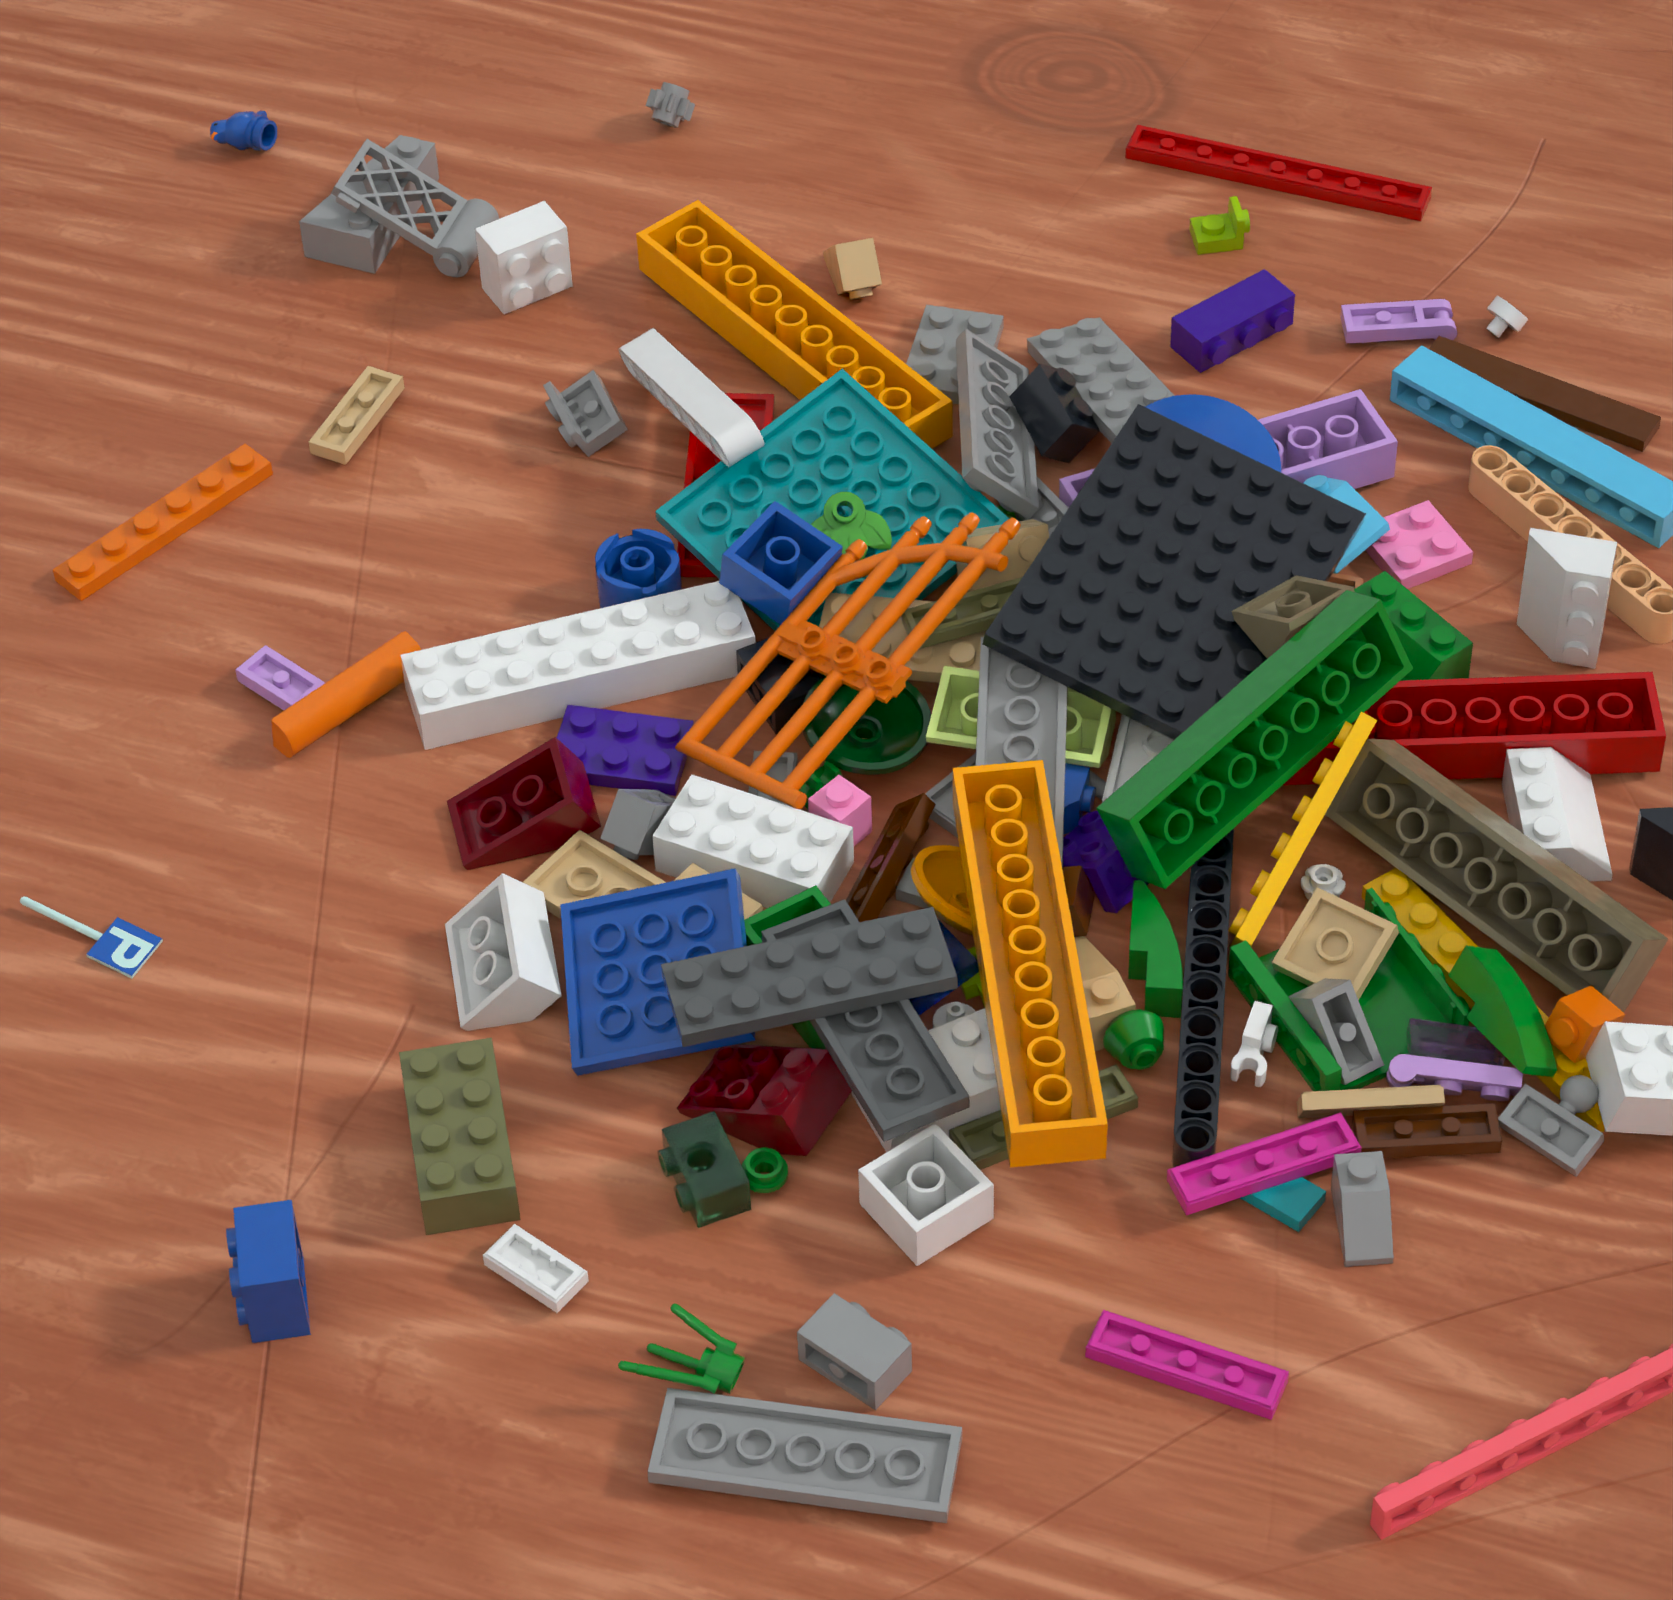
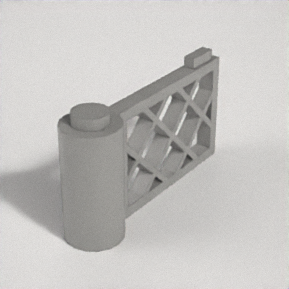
M366 139L331 192V194L337 197L335 200L337 203L354 213L357 210L361 211L433 256L434 263L440 272L457 278L464 276L478 257L475 229L499 219L498 212L490 203L482 199H464L369 139ZM369 155L379 161L384 170L369 171L364 159L365 156ZM398 179H408L415 184L417 190L402 191ZM388 180L392 192L377 193L373 181ZM363 181L368 194H357L346 187V184L348 182ZM431 199H440L453 208L451 211L436 212ZM421 200L426 213L411 214L406 201ZM397 202L401 215L388 213L384 210L382 203ZM430 223L435 235L433 239L419 232L415 224Z

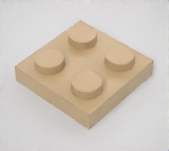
M1317 887L1274 957L1272 965L1274 970L1307 986H1311L1325 978L1351 980L1359 1000L1399 933L1398 926Z

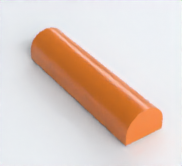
M406 631L401 632L273 717L271 720L273 746L283 755L291 758L403 683L404 675L400 655L422 650L418 643Z

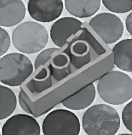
M399 135L384 148L435 181L439 180L435 143ZM374 158L366 164L369 171L384 170L382 164ZM398 179L402 191L417 190L415 184L408 179ZM388 180L373 181L377 193L392 192ZM363 181L348 182L346 184V187L357 194H368ZM330 194L299 221L305 257L373 274L376 273L400 237V235L361 211L357 210L354 213L335 201L337 197L333 194ZM421 200L406 201L411 214H415L422 205ZM397 202L382 203L384 210L388 213L401 215Z

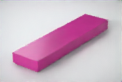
M1340 1112L1167 1169L1166 1180L1187 1216L1333 1167L1334 1154L1361 1153L1362 1147Z
M1106 1310L1102 1311L1085 1352L1086 1358L1272 1420L1289 1377V1371Z

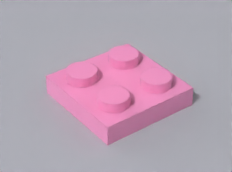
M1429 500L1383 517L1388 522L1390 530L1365 550L1382 571H1386L1407 589L1472 564L1473 551Z

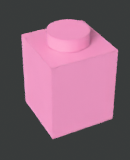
M837 775L808 799L809 813L853 827L854 846L872 832L871 796L841 775Z

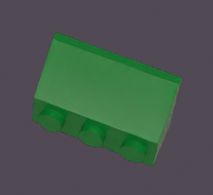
M1383 571L1354 589L1356 593L1381 599L1413 667V670L1400 681L1469 678L1473 642L1390 574Z

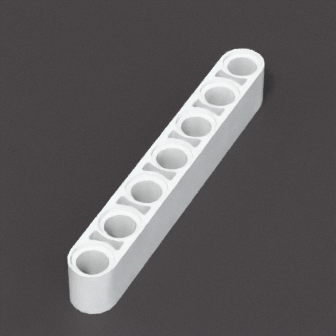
M654 328L618 349L624 364L632 376L726 466H732L765 445L759 429L749 415Z

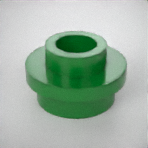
M763 1147L751 1151L741 1165V1179L744 1185L757 1193L774 1192L780 1189L788 1178V1165L785 1159L776 1150Z

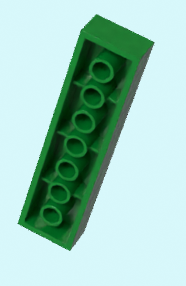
M1349 590L1343 592L1096 808L1132 877L1166 889L1338 736L1345 721L1352 724L1359 717L1361 711L1364 713L1413 670L1381 599Z

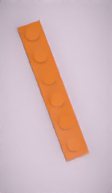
M243 444L53 569L55 581L77 599L83 601L273 475L271 462L247 444Z

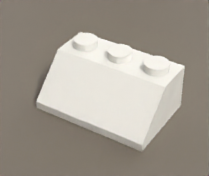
M1530 528L1517 625L1553 662L1596 668L1617 542Z
M1552 747L1507 749L1502 788L1509 823L1589 882L1611 881L1612 870L1591 775Z
M502 873L445 923L460 1027L462 1029L471 1031L532 1021L562 996L544 892Z

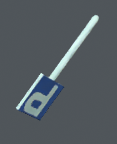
M23 896L20 898L22 905L96 940L97 942L86 954L87 957L131 979L163 942L162 938L118 917L103 934L28 897Z

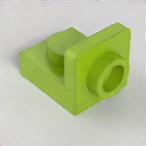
M1237 196L1229 197L1228 213L1190 218L1189 230L1197 255L1243 249L1244 233L1250 232V218L1248 210L1241 209Z

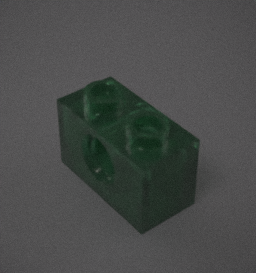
M715 1111L662 1129L663 1149L657 1151L660 1166L666 1177L673 1175L677 1183L674 1186V1191L679 1207L683 1213L690 1211L697 1228L751 1210L749 1180Z

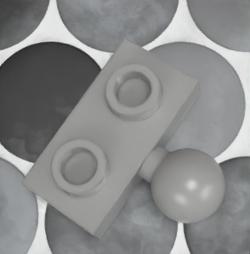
M1583 1075L1569 1077L1560 1088L1561 1102L1559 1104L1525 1083L1498 1117L1499 1127L1577 1177L1605 1141L1602 1132L1575 1116L1576 1113L1590 1110L1596 1104L1598 1089L1595 1083Z

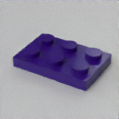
M567 705L557 739L583 762L589 785L618 789L658 790L667 795L676 796L687 755L677 751L675 746L694 725V721Z

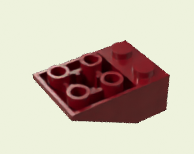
M735 1044L721 1047L715 1052L713 1059L697 1081L691 1085L689 1092L681 1101L677 1110L680 1114L757 1148H771L783 1155L807 1156L852 1090L827 1049Z

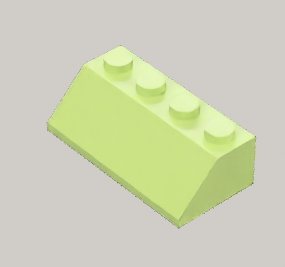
M950 666L943 667L926 734V742L976 749L979 671ZM1069 687L1067 694L1066 763L1100 768L1109 754L1116 722V711Z

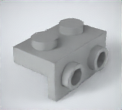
M594 370L561 393L551 381L543 385L550 398L545 404L556 421H562L563 425L558 427L571 448L578 445L589 457L628 430L605 385Z

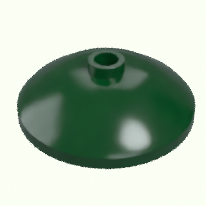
M827 676L819 680L809 690L804 702L809 698V696L815 691V689L821 684V682ZM906 680V687L896 698H891L887 704L876 699L824 761L832 763L841 770L863 775L887 774L908 766L923 753L928 745L926 734L931 711L927 701L918 689ZM843 684L803 730V735L811 748L856 697L859 691Z

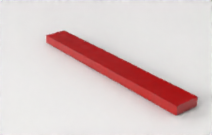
M1142 125L1136 126L1126 146V159L1416 221H1422L1432 194V187Z

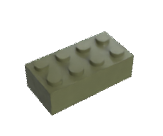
M492 1038L399 1052L426 1235L521 1220Z

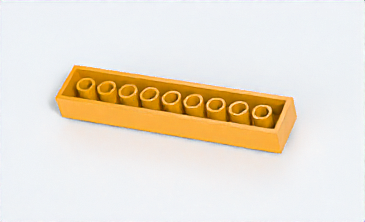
M699 200L636 233L639 270L799 400L843 369L930 448L936 447L953 436L952 400Z
M1043 760L953 768V810L1010 1168L1106 1159L1108 1122Z

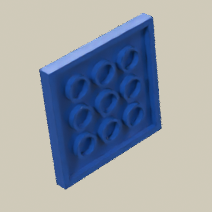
M735 868L560 904L572 1069L577 1076L756 1040L755 1032L682 1047L661 969V964L747 946L741 879Z

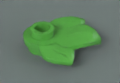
M838 492L829 497L824 505L823 515L811 523L813 527L843 546L842 554H845V550L857 539L864 541L867 549L860 560L865 558L868 547L876 550H889L891 548L892 537L887 522L881 515L866 510L863 501L851 492ZM840 506H848L852 509L853 513L849 517H841L837 513V509Z

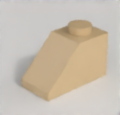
M873 238L836 244L823 251L825 263L838 295L849 293L850 300L873 295L872 288L882 285Z

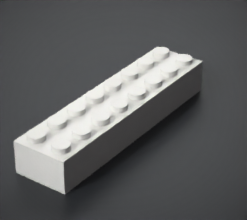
M719 581L414 651L400 656L407 696L424 749L428 750L563 718L567 705L601 709L736 677L738 674L736 650L754 644L756 641L740 597L721 585Z

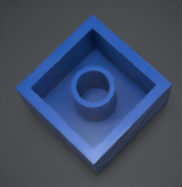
M774 501L722 554L719 583L781 625L842 555L843 546Z
M292 1200L233 1208L235 1227L226 1229L229 1256L230 1258L233 1257V1268H229L232 1296L236 1297L239 1325L248 1324L252 1343L311 1335L304 1255Z

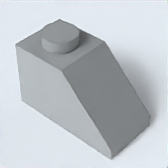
M618 789L600 839L614 844L613 850L629 859L638 860L640 855H654L652 836L676 798L658 790Z
M1325 978L1288 996L1342 1068L1341 1084L1346 1085L1384 1065L1351 980Z
M1382 1151L1334 1154L1331 1193L1345 1267L1392 1264L1394 1255L1390 1189Z

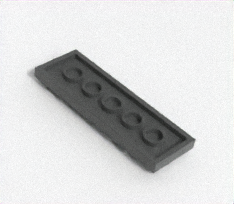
M844 899L761 931L762 943L859 923ZM908 999L809 1020L883 1142L970 1108L969 1094Z
M933 907L661 964L663 981L682 1047L958 988L957 974Z

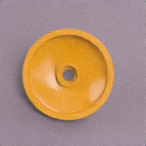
M935 845L924 848L917 854L911 867L912 880L918 894L929 908H934L935 914L945 923L961 932L973 935L960 848L950 845Z

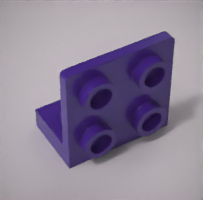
M1098 811L1087 813L1079 819L1078 825L1063 837V867L1082 865L1104 911L1118 913L1133 899L1134 880L1140 879L1132 877Z

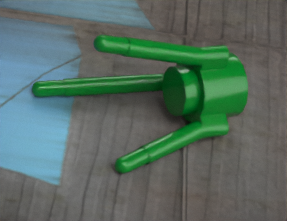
M672 1304L670 1307L672 1313L715 1345L716 1349L713 1350L706 1347L700 1360L653 1343L647 1345V1351L696 1370V1375L641 1363L637 1364L628 1361H620L618 1363V1368L622 1371L696 1386L714 1394L717 1390L731 1394L743 1368L745 1357L734 1353L737 1343L721 1337L680 1305Z

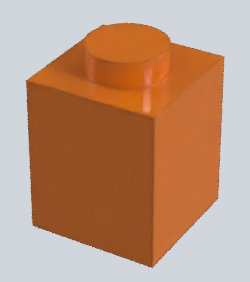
M1591 985L1560 998L1547 1020L1545 1028L1551 1044L1576 1063L1586 1058L1585 1056L1605 1021L1622 1022L1626 1014Z

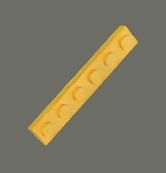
M1361 711L1354 725L1345 721L1333 745L1340 748L1335 760L1332 762L1325 758L1312 780L1320 785L1313 799L1306 795L1303 796L1292 816V819L1299 822L1293 835L1290 836L1283 832L1270 855L1278 860L1271 874L1262 869L1250 891V894L1257 897L1251 910L1248 911L1241 907L1228 931L1236 935L1230 947L1245 940L1252 946L1377 722L1376 719Z

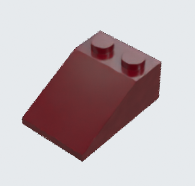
M556 737L447 800L462 864L467 870L555 851L579 830L588 835L601 827L584 764Z

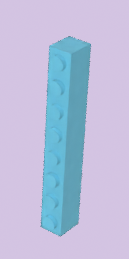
M1422 345L1392 370L1390 401L1475 448L1488 445L1500 447L1555 492L1657 548H1660L1673 536L1672 480Z

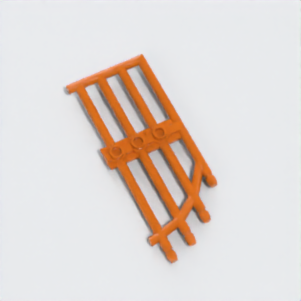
M972 512L961 519L958 527H955L942 543L917 545L920 542L919 539L924 538L932 525V522L925 516L917 519L911 525L910 531H906L892 549L862 560L860 559L864 555L867 545L861 539H857L845 550L846 553L836 560L677 743L675 749L793 808L802 809L807 801V796L799 791V789L876 699L887 704L891 698H896L906 687L905 682L913 673L910 668L905 666L986 569L990 568L999 572L1006 569L1008 557L1000 553L1008 545V540H1012L1018 533L1021 526L1020 522L1013 517L1005 521L999 528V532H996L982 549L962 546L968 538L967 535H971L980 522V518ZM949 560L968 564L889 658L872 651ZM924 562L856 643L839 636L900 564ZM867 576L823 628L807 621L837 586ZM778 654L794 661L718 750L701 743ZM810 669L827 676L750 766L733 759ZM843 684L859 691L856 697L783 782L766 775Z

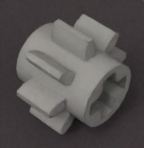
M663 82L661 90L651 89L645 105L653 110L651 119L674 128H678L680 120L690 121L695 104L688 100L690 91L667 82Z

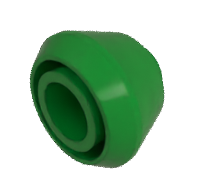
M1136 1009L1127 1011L1117 1016L1109 1024L1103 1038V1045L1106 1051L1126 1068L1138 1070L1150 1068L1157 1062L1164 1050L1163 1021L1157 1014L1146 1010Z

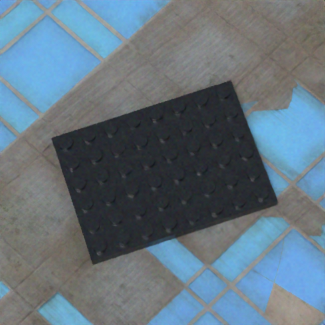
M1138 404L986 631L983 645L1175 740L1267 660L1234 620L1232 611L1296 575L1328 582L1362 526L1366 513Z

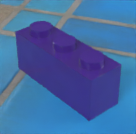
M1263 269L1173 316L1171 319L1170 347L1201 373L1292 325L1295 294L1267 270Z

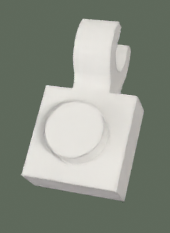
M1254 1001L1242 1035V1045L1238 1054L1233 1057L1231 1062L1230 1077L1232 1081L1237 1082L1239 1073L1250 1069L1256 1073V1087H1261L1265 1083L1267 1062L1263 1057L1264 1051L1272 1053L1278 1033V1026L1271 1024L1273 1005Z

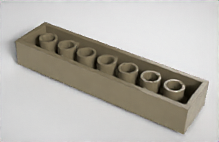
M1366 740L1325 813L1327 817L1567 995L1592 985L1621 1011L1625 1012L1668 941V938L1395 740Z

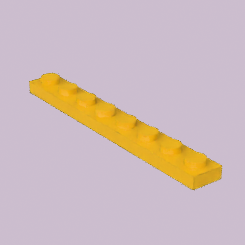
M1394 868L1363 885L1362 899L1365 901L1366 890L1373 888L1383 902H1388L1394 909L1397 920L1406 932L1415 935L1422 952L1431 964H1436L1441 968L1449 987L1458 996L1463 997L1469 1008L1472 1009L1475 1002L1448 975L1466 945L1478 946L1399 869ZM1537 1006L1545 1025L1549 1017ZM1552 1045L1558 1070L1553 1077L1536 1076L1560 1099V1088L1566 1079L1574 1075H1583L1590 1079L1591 1076L1586 1058L1574 1063ZM1598 1102L1590 1110L1575 1114V1116L1600 1132L1605 1130Z

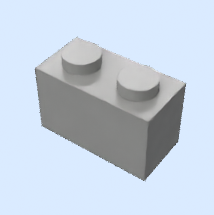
M835 1293L797 1331L799 1360L875 1411L912 1372V1343L909 1342L907 1337L900 1330L894 1327L887 1328L870 1317L866 1309L856 1302L849 1303Z

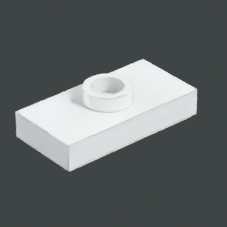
M516 1224L483 1254L485 1266L556 1313L589 1282L588 1271Z

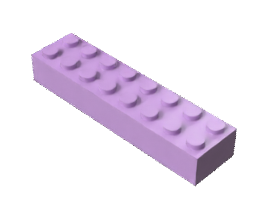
M1361 389L1258 419L1270 433L1276 444L1281 460V473L1301 483L1315 475H1324L1327 478L1347 481L1354 489L1394 477L1398 441ZM1094 469L1059 479V499L1068 508Z

